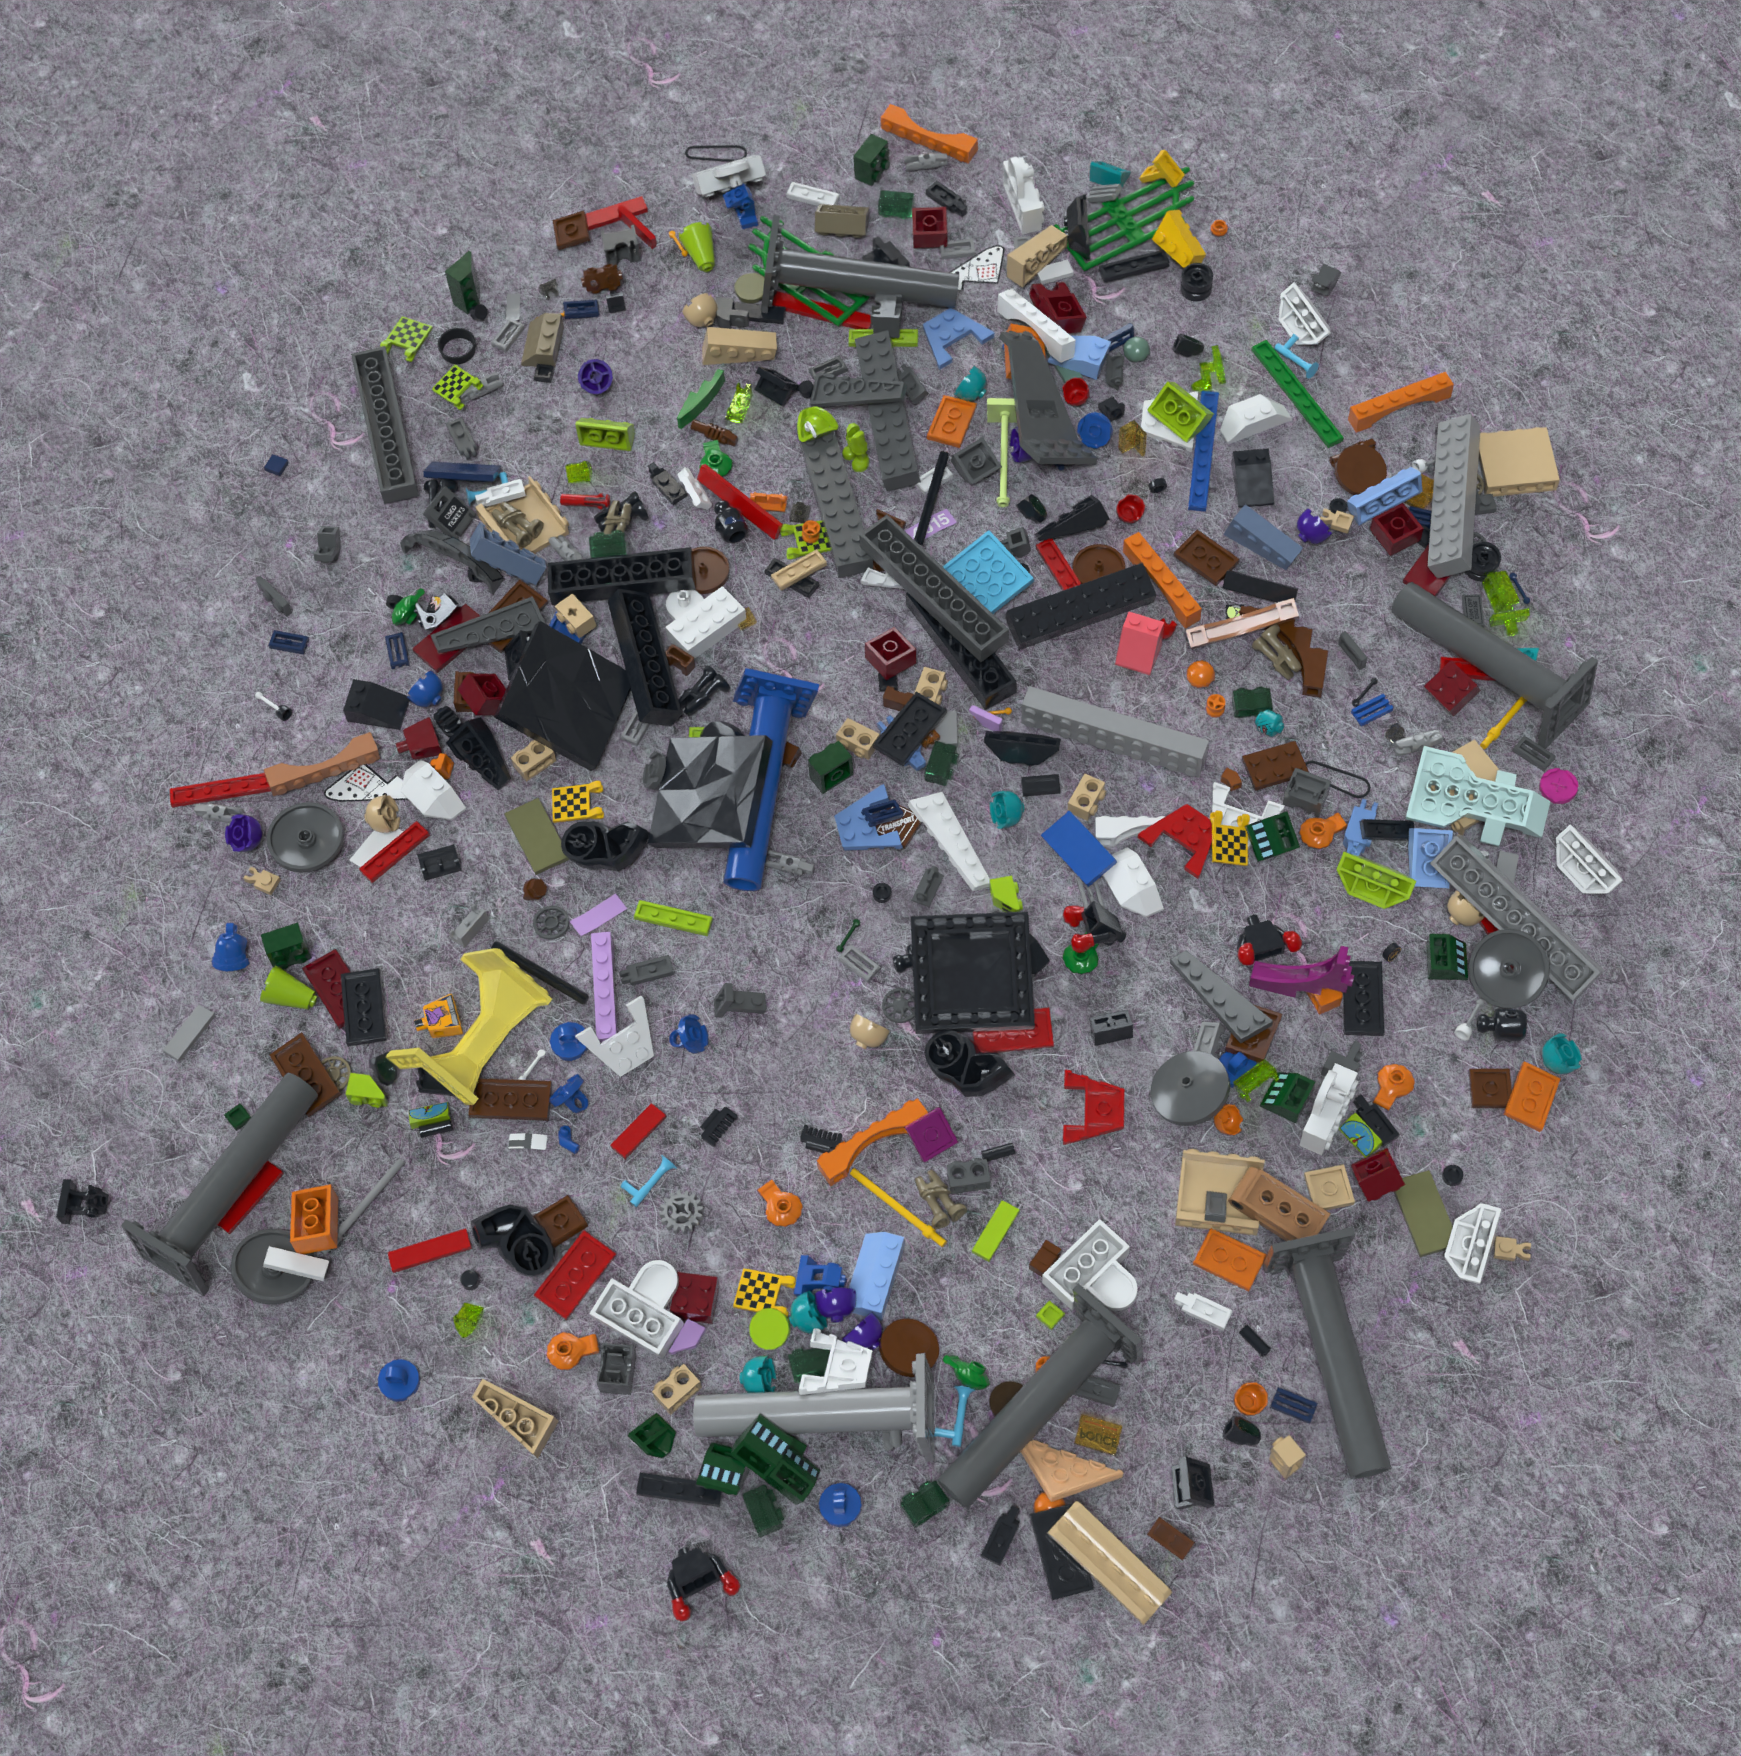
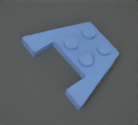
M952 308L923 324L924 333L931 346L939 370L952 363V357L946 352L945 348L960 339L972 334L981 344H984L994 338L992 330Z
M884 784L834 816L844 851L868 850V848L884 849V847L903 848L897 830L878 836L876 826L869 827V821H866L865 815L861 813L863 808L889 801Z

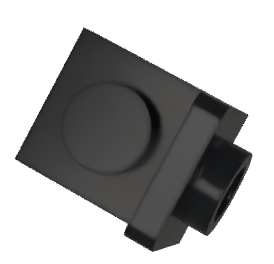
M1112 396L1099 403L1098 409L1112 422L1124 415L1125 404L1123 402L1119 404Z

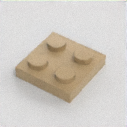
M1344 1165L1304 1173L1310 1199L1324 1210H1331L1355 1204Z

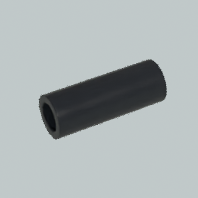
M450 1119L419 1126L421 1138L453 1131Z
M1013 1143L981 1151L982 1158L987 1159V1162L1015 1154Z
M1249 1325L1244 1326L1240 1330L1239 1334L1262 1357L1271 1351V1348Z

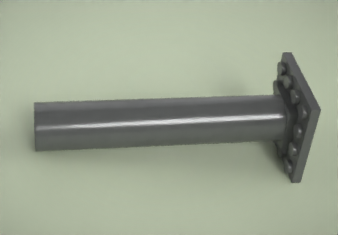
M773 215L761 312L768 313V306L772 307L774 290H778V283L873 297L876 294L902 295V301L955 308L959 274L783 249L784 241H781L783 223H779V215Z
M1414 582L1404 586L1395 598L1392 605V613L1544 711L1541 716L1542 723L1539 727L1541 730L1538 736V745L1547 749L1590 704L1598 664L1596 658L1591 657L1587 662L1584 661L1575 674L1572 673L1566 681Z
M286 1073L158 1234L154 1231L147 1233L143 1230L144 1227L136 1221L132 1223L126 1219L121 1227L140 1257L204 1297L209 1290L205 1285L206 1280L201 1277V1272L196 1269L197 1265L191 1261L192 1257L317 1100L318 1094L298 1076Z
M1354 1227L1272 1244L1263 1263L1264 1273L1270 1272L1271 1275L1283 1272V1269H1288L1289 1272L1293 1271L1351 1479H1361L1384 1473L1392 1468L1333 1263L1343 1259L1356 1235Z
M1079 1283L1073 1289V1299L1077 1312L1076 1316L1082 1323L937 1479L943 1489L964 1508L968 1509L1113 1351L1117 1353L1120 1350L1123 1353V1358L1130 1364L1134 1362L1138 1366L1143 1361L1142 1339Z

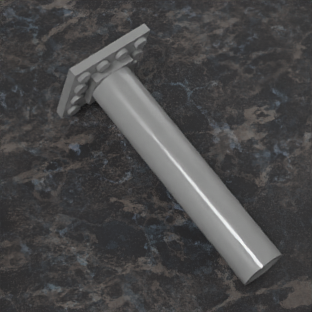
M916 1354V1361L912 1362V1370L916 1381H910V1387L849 1389L800 1395L799 1391L696 1395L693 1408L695 1434L698 1438L740 1436L759 1414L763 1415L787 1434L913 1430V1437H915L916 1443H918L921 1455H924L926 1461H935L934 1378L925 1354Z

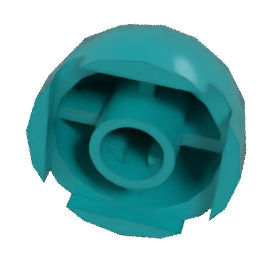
M976 366L971 368L970 374L964 377L954 395L962 400L971 402L978 397L982 398L987 392L985 389L987 378Z
M995 791L991 796L994 797L993 802H990L989 805L993 823L997 822L998 829L1015 826L1023 815V802L1014 792Z
M1562 1033L1553 1036L1545 1042L1542 1049V1058L1546 1068L1556 1074L1566 1075L1581 1067L1579 1062L1582 1060V1056L1576 1043L1573 1040L1568 1041L1565 1038L1567 1035Z
M811 1291L802 1293L795 1298L790 1309L791 1316H789V1320L794 1328L797 1327L804 1333H813V1329L818 1328L822 1331L828 1326L827 1318L820 1315L816 1308L815 1295Z
M769 1356L753 1357L744 1365L743 1371L740 1372L739 1380L747 1393L775 1392L776 1386L771 1387L772 1378L776 1379L774 1362L772 1358H768Z

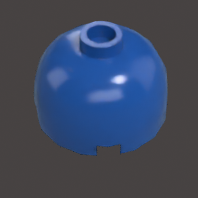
M433 671L427 672L425 674L427 677L423 680L420 678L408 692L410 696H407V698L417 706L429 707L432 704L437 705L442 699L440 695L443 692V684Z

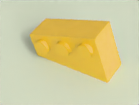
M1170 210L1165 214L1152 240L1183 268L1192 263H1202L1206 253L1197 238L1193 237L1190 232V226L1183 220L1181 211Z

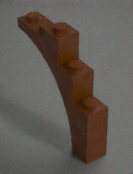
M1241 606L1240 615L1259 610V608ZM1295 619L1277 624L1280 627L1277 638L1284 645H1288L1289 649H1292L1293 654L1302 666L1300 669L1303 681L1302 695L1321 698L1328 650L1310 648L1313 629L1294 626Z

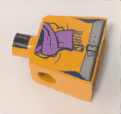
M452 994L423 1007L425 1017L414 1020L417 1032L428 1029L432 1038L463 1034Z

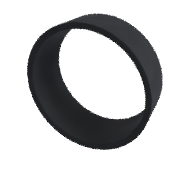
M449 329L438 339V349L443 359L448 363L463 364L469 361L475 354L474 335L466 329ZM456 338L467 339L473 345L468 353L459 357H451L443 353L444 346Z

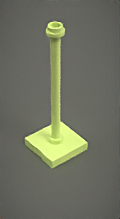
M987 398V422H1001L1000 464L1002 468H1000V497H997L996 502L999 507H1007L1010 503V498L1007 497L1008 423H1017L1014 398Z

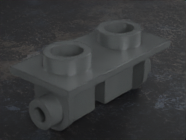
M1116 353L1113 357L1107 354L1106 383L1118 391L1119 385L1124 381L1122 369L1124 356L1121 353Z
M932 866L929 869L926 868L911 901L930 907L944 877L943 874L938 872L939 869L936 866Z

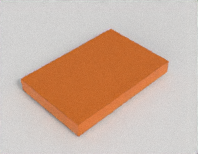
M943 395L928 431L927 440L960 448L976 411L977 403Z
M1524 1061L1521 1064L1504 1115L1541 1132L1561 1078Z
M1210 1228L1193 1265L1249 1292L1267 1254Z

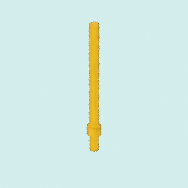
M1520 697L1499 723L1488 731L1487 737L1480 744L1483 749H1486L1493 740H1497L1503 728L1525 704L1526 699Z
M853 1168L850 1175L922 1231L923 1236L927 1239H932L941 1247L946 1245L947 1241L937 1234L936 1229L931 1225L923 1223L857 1169Z

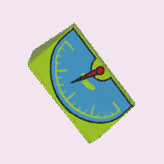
M448 1102L409 1110V1123L412 1129L419 1128L422 1125L451 1120Z
M1356 1113L1339 1127L1340 1132L1365 1158L1382 1145V1140Z

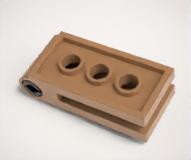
M1249 1167L1228 1200L1232 1207L1252 1220L1259 1221L1260 1225L1285 1241L1318 1235L1330 1216V1213L1263 1170H1258L1254 1167Z

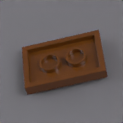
M1196 530L1174 552L1175 558L1215 586L1225 578L1227 570L1232 571L1239 564L1240 560L1199 530Z
M1296 741L1242 756V762L1255 791L1290 781L1295 768L1309 773Z
M1254 1005L1273 1021L1272 1026L1241 1044L1231 1033L1225 1051L1235 1055L1238 1052H1242L1248 1059L1263 1064L1283 1014Z

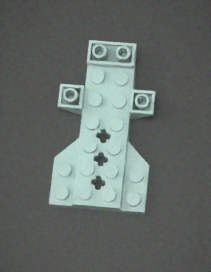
M1424 746L1405 819L1440 828H1445L1463 817L1483 821L1485 823L1480 842L1499 847L1504 827L1523 831L1522 834L1542 838L1550 801L1535 791L1515 787L1517 774L1497 770L1495 782L1478 778L1470 770L1462 755ZM1431 785H1435L1437 790L1431 791ZM1450 790H1455L1454 796L1450 795ZM1469 794L1473 795V801L1469 800Z

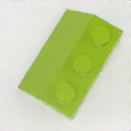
M1170 381L1166 382L1147 409L1148 412L1186 443L1203 430L1214 415V413L1177 383Z
M581 418L575 423L581 446L624 451L632 450L635 438L634 424L611 420H597L594 418Z

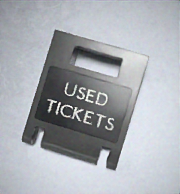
M444 486L426 508L423 515L443 533L459 539L471 523L472 518L476 516V513L450 489ZM440 499L443 502L446 501L439 512L434 509Z

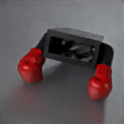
M1093 901L1085 909L1084 907L1071 905L1067 906L1063 911L1064 922L1070 924L1071 927H1077L1080 921H1084L1087 934H1075L1071 939V947L1077 953L1086 952L1090 947H1094V944L1104 943L1110 946L1115 941L1121 943L1126 938V933L1121 930L1118 918L1096 901Z
M1251 915L1247 918L1249 926H1246L1243 934L1239 936L1237 944L1238 959L1243 965L1250 966L1255 961L1284 954L1285 945L1290 952H1297L1302 947V940L1299 934L1294 931L1285 932L1278 926L1273 925L1270 920L1260 922L1258 915Z
M683 1547L678 1551V1557L671 1562L673 1569L669 1572L667 1586L672 1598L673 1616L676 1620L683 1622L691 1617V1609L689 1605L685 1604L684 1599L721 1580L723 1584L722 1589L728 1596H735L741 1587L739 1580L730 1571H727L717 1555L702 1552L700 1548L689 1550V1548Z

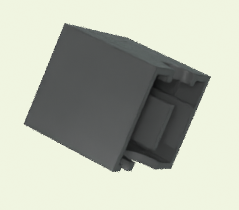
M631 225V229L607 234L604 233V230L601 231L607 264L618 265L622 259H627L630 263L641 261L634 225Z
M876 294V305H872L871 315L873 334L888 330L891 337L899 338L902 320V295Z
M1295 768L1285 790L1283 805L1291 808L1301 807L1308 814L1314 812L1315 817L1319 818L1329 794L1331 781Z
M602 1343L601 1363L596 1382L600 1393L631 1395L636 1362V1352L633 1345Z

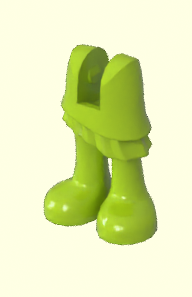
M851 423L846 430L848 445L844 447L842 456L846 460H853L851 466L855 472H863L869 466V456L866 452L868 444L865 440L864 432L860 431V427L855 423Z

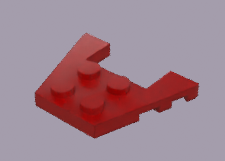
M1185 804L1139 832L1138 839L1152 847L1163 833L1194 853L1193 857L1184 866V870L1199 879L1212 845V823L1208 817L1190 805Z
M1065 1069L1064 1089L1085 1090L1084 1126L1063 1125V1145L1124 1129V1089L1103 1081L1098 1082L1089 1079L1085 1075L1074 1074L1072 1071Z

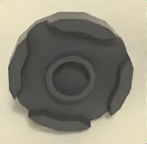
M653 752L649 758L652 760L650 764L645 765L643 772V783L646 784L644 787L652 790L659 786L666 768L665 755L659 752Z

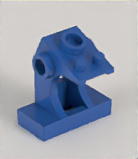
M745 184L739 185L723 195L727 209L735 208L742 230L758 226L754 200L750 189Z
M801 1255L794 1295L798 1297L800 1294L807 1291L812 1292L814 1289H823L828 1293L832 1291V1288H844L845 1283H847L846 1275H843L842 1267H839L836 1263L817 1265V1262L809 1255ZM823 1273L822 1281L814 1280L816 1274Z

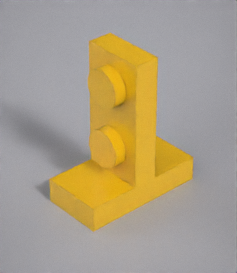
M1161 150L1153 161L1154 165L1148 166L1139 179L1142 183L1165 178L1171 187H1176L1185 174L1166 150Z

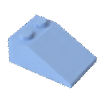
M1072 336L1076 340L1074 358L1061 363L1051 355L1048 359V363L1080 372L1084 376L1097 380L1106 361V356L1109 354L1111 341L1097 336Z
M1409 828V875L1417 881L1415 886L1449 888L1450 883L1430 863L1450 843L1453 836L1452 830Z

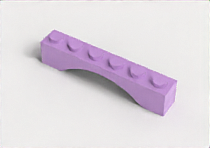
M611 932L591 933L596 1036L600 1043L618 1033L614 993V950Z

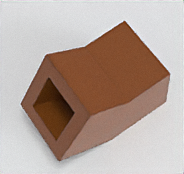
M1226 768L1221 775L1220 782L1230 787V791L1241 788L1242 780L1238 773Z

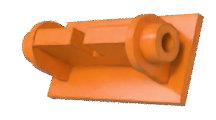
M755 491L750 493V499L764 510L785 512L788 496H783V494L767 495L766 493H757Z

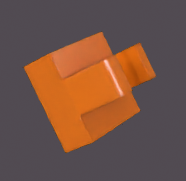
M446 753L439 754L437 759H432L430 765L435 768L443 779H449L454 762Z

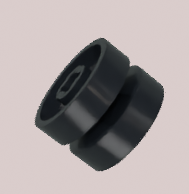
M1192 263L1183 269L1180 290L1186 299L1198 302L1210 296L1213 283L1211 268L1202 263Z
M1489 542L1474 544L1471 570L1465 571V573L1471 579L1479 582L1488 581L1493 578L1501 562L1499 549Z

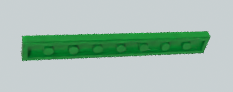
M1267 339L1252 346L1251 351L1327 448L1343 442L1344 437Z

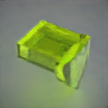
M1206 362L1199 363L1201 379L1191 385L1192 390L1212 389L1210 369Z
M589 461L565 465L568 483L590 482L592 466Z
M464 1302L459 1312L454 1315V1325L462 1338H466L475 1330L483 1315L484 1307Z

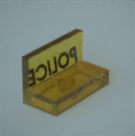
M1135 420L1120 427L1118 449L1123 454L1134 447L1143 457L1146 451L1147 433Z
M1081 1414L1074 1444L1115 1456L1123 1426Z

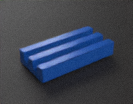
M1381 694L1353 708L1351 713L1362 727L1392 712L1394 707L1389 704L1388 699H1385V695ZM1384 706L1386 707V708H1384V709H1382V710H1380V711H1378V712H1376V713H1374V714H1372V715H1370V716H1368V717H1366V718H1364V719H1361L1362 717H1364V716H1366V715H1368V714H1371V713L1375 712L1376 710H1378V709H1380V708H1382V707H1384Z

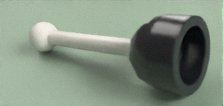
M261 692L255 694L257 699L263 700L276 709V716L282 721H287L291 717L292 709L288 706L275 705L266 699Z

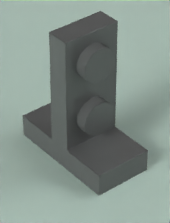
M724 983L714 998L715 1017L722 1018L727 1011L764 1014L766 1012L765 993L733 991V983Z

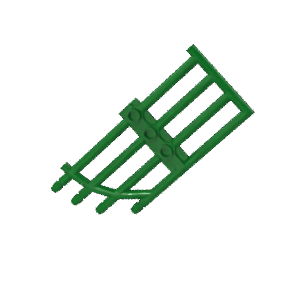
M1188 166L1181 169L1184 174L1190 171ZM1165 178L1159 179L1121 199L1116 197L1115 200L1105 201L1102 203L1103 208L1088 214V222L1106 213L1112 218L1090 229L1089 237L1115 224L1120 228V231L1090 245V253L1123 236H1126L1129 240L1128 243L1088 263L1084 261L1081 255L1069 248L1068 240L1066 248L1085 272L1153 238L1158 228L1145 234L1141 227L1165 216L1167 211L1178 210L1194 201L1193 196L1179 201L1180 192L1192 187L1194 181L1189 180L1179 186L1172 187L1171 190L1127 211L1124 204L1168 183ZM1173 196L1172 205L1138 222L1133 219L1132 216ZM1058 224L1054 225V227H1056L1063 233L1064 230H1068L1067 227L1060 228Z
M765 216L760 217L762 223L770 228L772 227V220ZM754 228L752 233L764 241L763 250L751 243L748 248L762 257L764 269L756 264L752 268L765 277L771 230L766 235L759 229ZM782 228L781 235L806 252L834 256V254L826 250L820 253ZM778 283V287L838 327L871 297L866 295L860 297L857 294L841 292L855 301L853 305L848 307L822 289ZM808 288L844 313L837 318L801 293Z

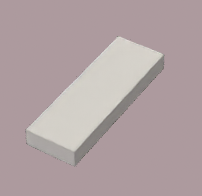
M795 182L791 183L786 194L788 199L815 206L819 204L836 205L839 200L838 193Z
M269 1246L263 1267L324 1281L329 1260Z

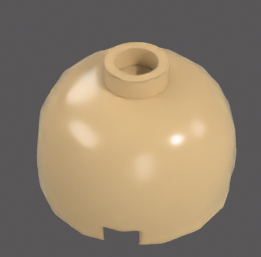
M707 293L694 297L691 300L692 304L689 307L686 304L684 307V317L695 327H708L713 324L718 310L716 301L711 294L709 296Z
M382 795L368 803L364 817L366 823L374 831L388 833L398 829L400 817L396 818V811L399 810L395 800L390 795Z
M1458 890L1448 900V912L1451 914L1449 918L1456 925L1473 926L1485 917Z
M855 1014L850 1025L851 1036L857 1040L856 1045L864 1049L867 1046L872 1048L880 1046L884 1043L890 1030L858 1014Z

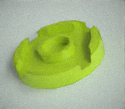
M774 1308L758 1311L751 1319L749 1325L752 1341L758 1347L765 1350L777 1349L783 1346L791 1332L787 1316Z

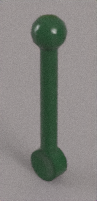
M859 919L853 920V926L842 943L836 947L838 952L844 950L847 940L855 928L860 926Z

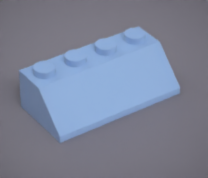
M1412 467L1403 469L1397 475L1384 479L1380 484L1367 488L1365 492L1352 496L1347 501V505L1351 515H1354L1358 526L1422 493L1420 471Z
M887 1232L865 1234L849 1286L853 1291H856V1307L852 1313L867 1316L872 1312L878 1320H883L905 1247L904 1237Z

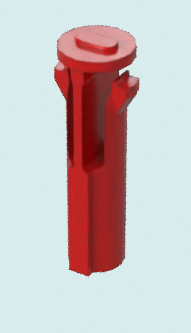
M603 493L598 495L561 494L560 503L561 505L597 507L603 510V505L587 503L605 504V507L608 508L610 506V495L607 494L605 499H588L587 497L600 498L604 497Z

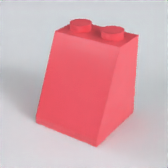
M1128 612L1122 628L1115 665L1151 675L1162 647L1164 622Z

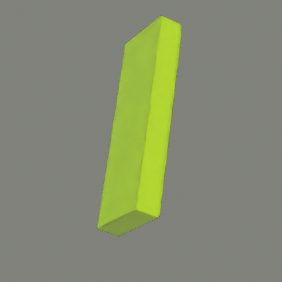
M1002 1200L974 1245L972 1253L990 1262L1019 1214L1020 1209Z

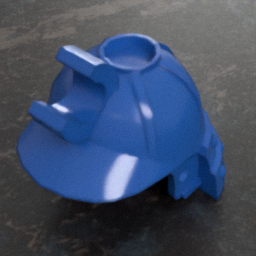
M226 923V933H222L216 941L215 953L211 962L212 966L217 970L226 972L236 971L250 964L248 958H246L245 950L247 938L237 934L238 926L234 923Z

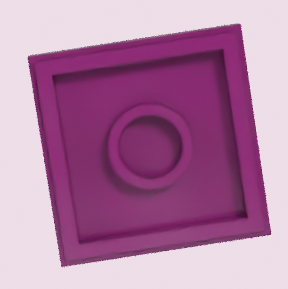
M940 1107L905 1126L913 1145L924 1163L958 1143Z

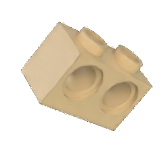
M924 667L915 693L917 691L925 697H931L929 698L930 700L940 705L942 690L945 691L948 684L945 672Z
M847 718L836 734V741H840L846 750L854 752L856 756L869 760L875 752L873 744L880 734Z
M533 740L527 747L517 751L511 757L513 767L527 782L556 762V757L552 749Z
M1084 774L1068 802L1067 812L1070 810L1073 815L1088 821L1091 815L1094 816L1096 814L1098 802L1103 801L1107 792L1105 790V782Z
M684 1364L681 1367H675L670 1372V1376L664 1381H659L652 1391L654 1398L670 1415L702 1388L700 1381ZM681 1378L689 1379L684 1385L678 1383ZM670 1391L673 1393L672 1397L668 1399L663 1398L665 1392Z
M1290 1435L1286 1438L1280 1437L1272 1444L1274 1447L1270 1450L1269 1460L1284 1479H1287L1302 1467L1306 1455Z

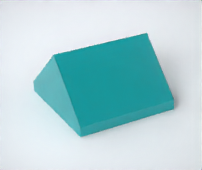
M1091 161L1090 181L1100 185L1120 184L1123 188L1131 174L1130 171L1103 161Z

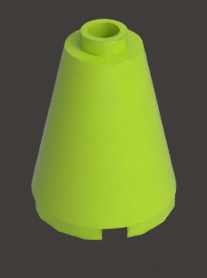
M696 222L683 228L684 232L682 234L681 232L679 233V239L698 269L709 272L715 266L712 228L707 222V225H702V222Z
M275 966L265 981L266 987L265 991L262 990L260 1001L308 1010L310 1007L315 1006L318 997L315 996L316 992L282 968Z

